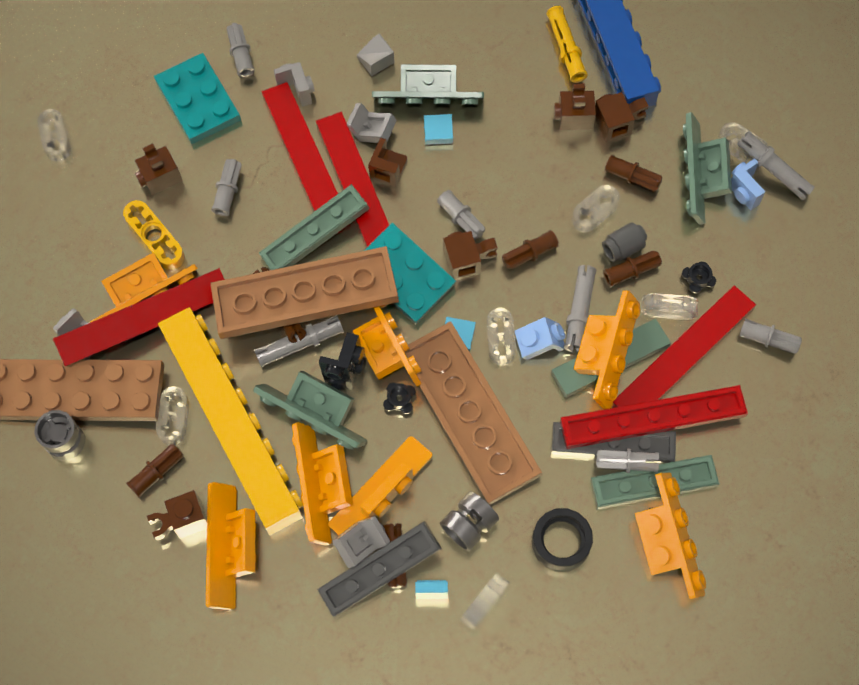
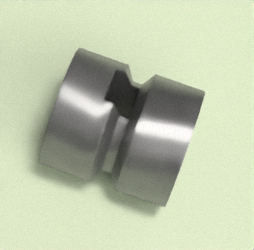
M51 410L44 413L35 425L34 434L36 440L53 458L60 461L70 460L81 453L85 445L84 433L66 412Z
M472 491L458 503V511L451 510L440 522V526L457 545L468 552L481 540L480 533L488 532L499 521V516L483 498ZM467 514L477 522L475 525L466 517Z

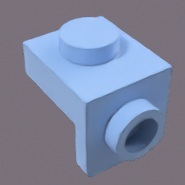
M755 158L747 164L745 162L740 163L731 173L733 175L731 178L732 191L736 199L741 204H745L750 211L760 205L765 194L764 189L752 178L758 166V161Z
M543 317L514 331L522 358L529 360L551 349L558 351L565 349L563 341L565 339V332L562 326L549 318Z

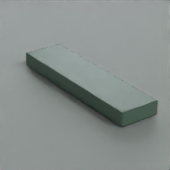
M351 184L260 251L259 254L271 270L293 266L370 208Z
M656 318L633 329V340L631 345L628 346L625 368L670 347L671 342ZM576 358L551 370V374L565 398L597 383L599 375L578 374L574 370Z
M712 455L659 464L658 472L630 470V473L622 471L591 477L590 481L597 510L661 498L655 476L658 473L670 472L679 484L680 494L718 487L720 483Z

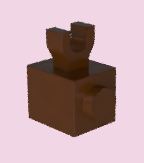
M585 83L573 84L572 91H560L559 103H554V120H559L560 130H593L596 117L594 91H585Z
M620 92L614 95L606 94L596 100L595 120L605 142L632 134L635 120L645 118L647 115L645 110L649 106L645 97L628 104L623 93Z
M152 143L143 148L145 155L135 160L139 171L135 172L136 178L142 188L148 187L151 195H155L183 181L178 167L166 146L156 150Z
M457 231L443 238L444 255L451 277L455 280L481 274V259L497 257L496 250L498 247L495 238L486 239L475 244L472 231L465 233Z
M194 490L164 501L168 513H153L147 516L150 524L158 521L163 524L160 530L152 532L156 541L166 537L173 529L180 539L207 529V517L201 500Z

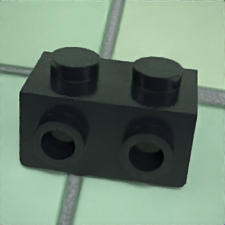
M346 333L338 360L320 356L319 366L324 381L338 390H344L345 388L354 389L357 376H362L364 373L366 358H363L364 347H361L359 335Z

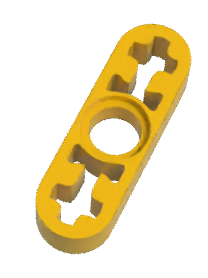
M139 200L129 202L123 210V216L128 226L150 253L155 254L164 269L175 270L181 267L184 263L185 255L180 244L146 203ZM137 211L139 214H142L146 223L142 225L139 219L133 216L134 212ZM153 229H158L162 232L161 237L156 241L146 239L147 233ZM166 245L167 249L172 254L174 253L176 257L172 260L166 257L162 247Z

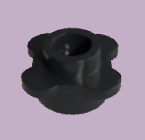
M706 262L695 263L690 268L686 267L682 271V277L687 279L690 285L689 290L692 293L697 294L701 289L706 287L712 288L716 284V278L712 276V269ZM700 275L702 279L699 280L696 276Z
M390 383L386 388L387 399L383 402L385 410H398L403 414H409L413 410L411 402L412 397L416 395L415 388L411 385ZM398 396L402 397L401 401L397 400Z

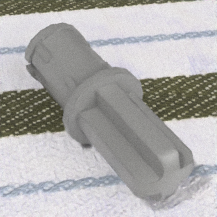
M232 23L226 29L231 45L229 52L234 57L238 76L249 77L255 71L249 54L251 47L246 43L242 25Z
M227 159L225 161L220 181L215 185L217 193L211 211L217 215L229 216L233 196L238 192L236 185L242 165L235 159Z
M447 190L439 196L437 203L452 217L454 224H459L465 232L472 231L474 240L483 235L485 227L471 213V208L468 205L464 206L451 190Z
M745 318L740 332V337L765 344L766 348L770 345L791 353H797L802 342V338L774 329L775 325L769 327Z
M627 448V451L598 450L596 454V466L601 469L626 470V473H630V470L654 472L659 470V463L646 462H657L659 460V452H631V448Z

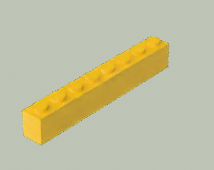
M189 307L157 323L269 536L300 520L302 516L299 508L303 507L302 501L296 490L289 492L285 485L289 478L282 464L275 466L271 459L275 452L267 438L261 440L257 433L261 426L255 414L251 413L248 415L243 407L248 402L240 387L234 390L230 382L234 379V376L228 364H220L217 356L221 352L213 338L207 340L204 332L208 328L200 314L194 316Z

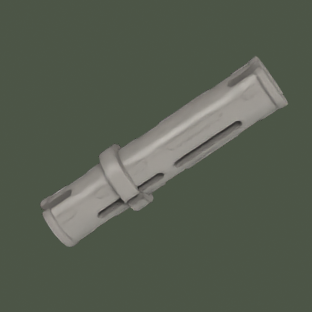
M751 131L746 132L745 137L738 141L737 145L758 161L759 167L763 166L801 200H804L807 197L806 194L809 195L813 191L814 185H811L777 156L772 146L767 147Z
M585 265L579 266L577 270L578 274L571 314L567 316L566 320L568 332L564 348L569 352H573L575 346L576 353H578L588 320L594 278L597 271L596 268L590 265L587 266V273L585 272Z
M335 315L313 326L312 324L306 325V336L301 341L296 333L294 334L297 339L296 343H291L287 337H284L269 345L255 349L254 351L261 367L312 345L314 347L319 346V342L344 333L338 316Z

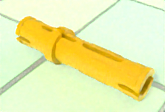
M553 6L547 11L546 15L549 18L561 51L560 59L567 67L570 80L573 83L581 82L588 76L581 60V49L575 44L563 7Z

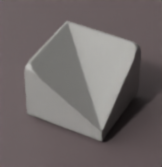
M380 34L373 37L357 54V58L371 76L395 63L393 50Z

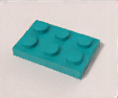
M204 53L196 55L154 76L156 84L191 145L241 121L239 112Z
M391 223L364 251L387 246L399 302L392 304L416 325L456 284V280L394 223Z

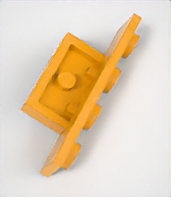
M151 253L101 281L116 307L90 322L138 303L149 295L154 296L168 290L167 285L176 280L179 285L195 277L192 272L198 268L195 264H192L168 278L155 254Z
M628 290L622 291L616 316L589 315L574 365V370L578 374L599 375L593 399L603 409L612 408L613 401L617 398V386L620 375L625 369V357L628 346L632 343L633 328L636 319L640 315V303Z
M386 305L373 307L378 317L354 329L353 333L359 335L361 347H364V354L376 377L380 380L405 366L416 387L421 385L422 383L417 374L422 372L413 355L409 358L407 357L405 351L410 348L401 333L397 336L393 330L398 328L391 313L384 314L382 308L386 307Z
M296 422L292 424V442L296 451V469L300 478L301 501L304 506L306 519L305 530L310 542L328 545L332 543L328 526V514L353 505L344 446L335 444L318 451L315 431L311 426Z
M413 436L408 437L352 497L353 505L341 509L329 521V528L339 536L360 520L372 516L381 518L390 509L393 499L398 494L402 495L409 489L413 483L412 479L432 459V453Z
M670 472L658 473L655 476L663 505L634 513L651 575L681 568L689 598L694 599L705 596L706 580L703 572L698 570L695 559L697 557V548L694 541L689 538L686 527L689 525L688 516L685 509L681 508L679 503V484Z
M218 482L209 483L207 493L206 606L208 608L232 610L236 607V578L255 572V510L244 508L236 511V486Z

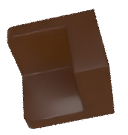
M380 138L368 164L370 179L396 187L407 163V156L388 150L386 139Z

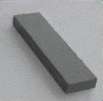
M553 422L551 454L596 458L598 450L627 451V448H631V452H659V460L656 463L675 462L676 431H666L566 449L561 423Z
M423 521L317 590L332 616L336 617L442 548L426 521Z

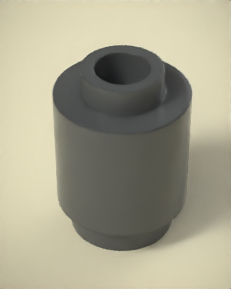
M630 222L607 235L606 240L602 242V248L612 262L622 261L646 247L645 240H647V234L641 225Z

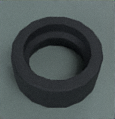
M556 508L546 512L537 521L532 535V548L537 559L545 567L555 571H570L579 567L587 559L593 544V533L588 521L579 512L568 508ZM557 522H566L573 525L581 536L579 550L567 558L553 556L544 545L546 529Z

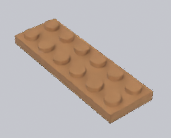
M387 246L211 283L217 330L220 339L399 302Z
M451 321L408 344L410 349L405 351L407 357L409 358L413 355L422 372L417 374L422 383L419 385V388L489 505L542 476V471Z
M0 359V420H38L44 413L51 410H61L69 414L74 421H158L165 364L162 360H79L64 366L62 360Z

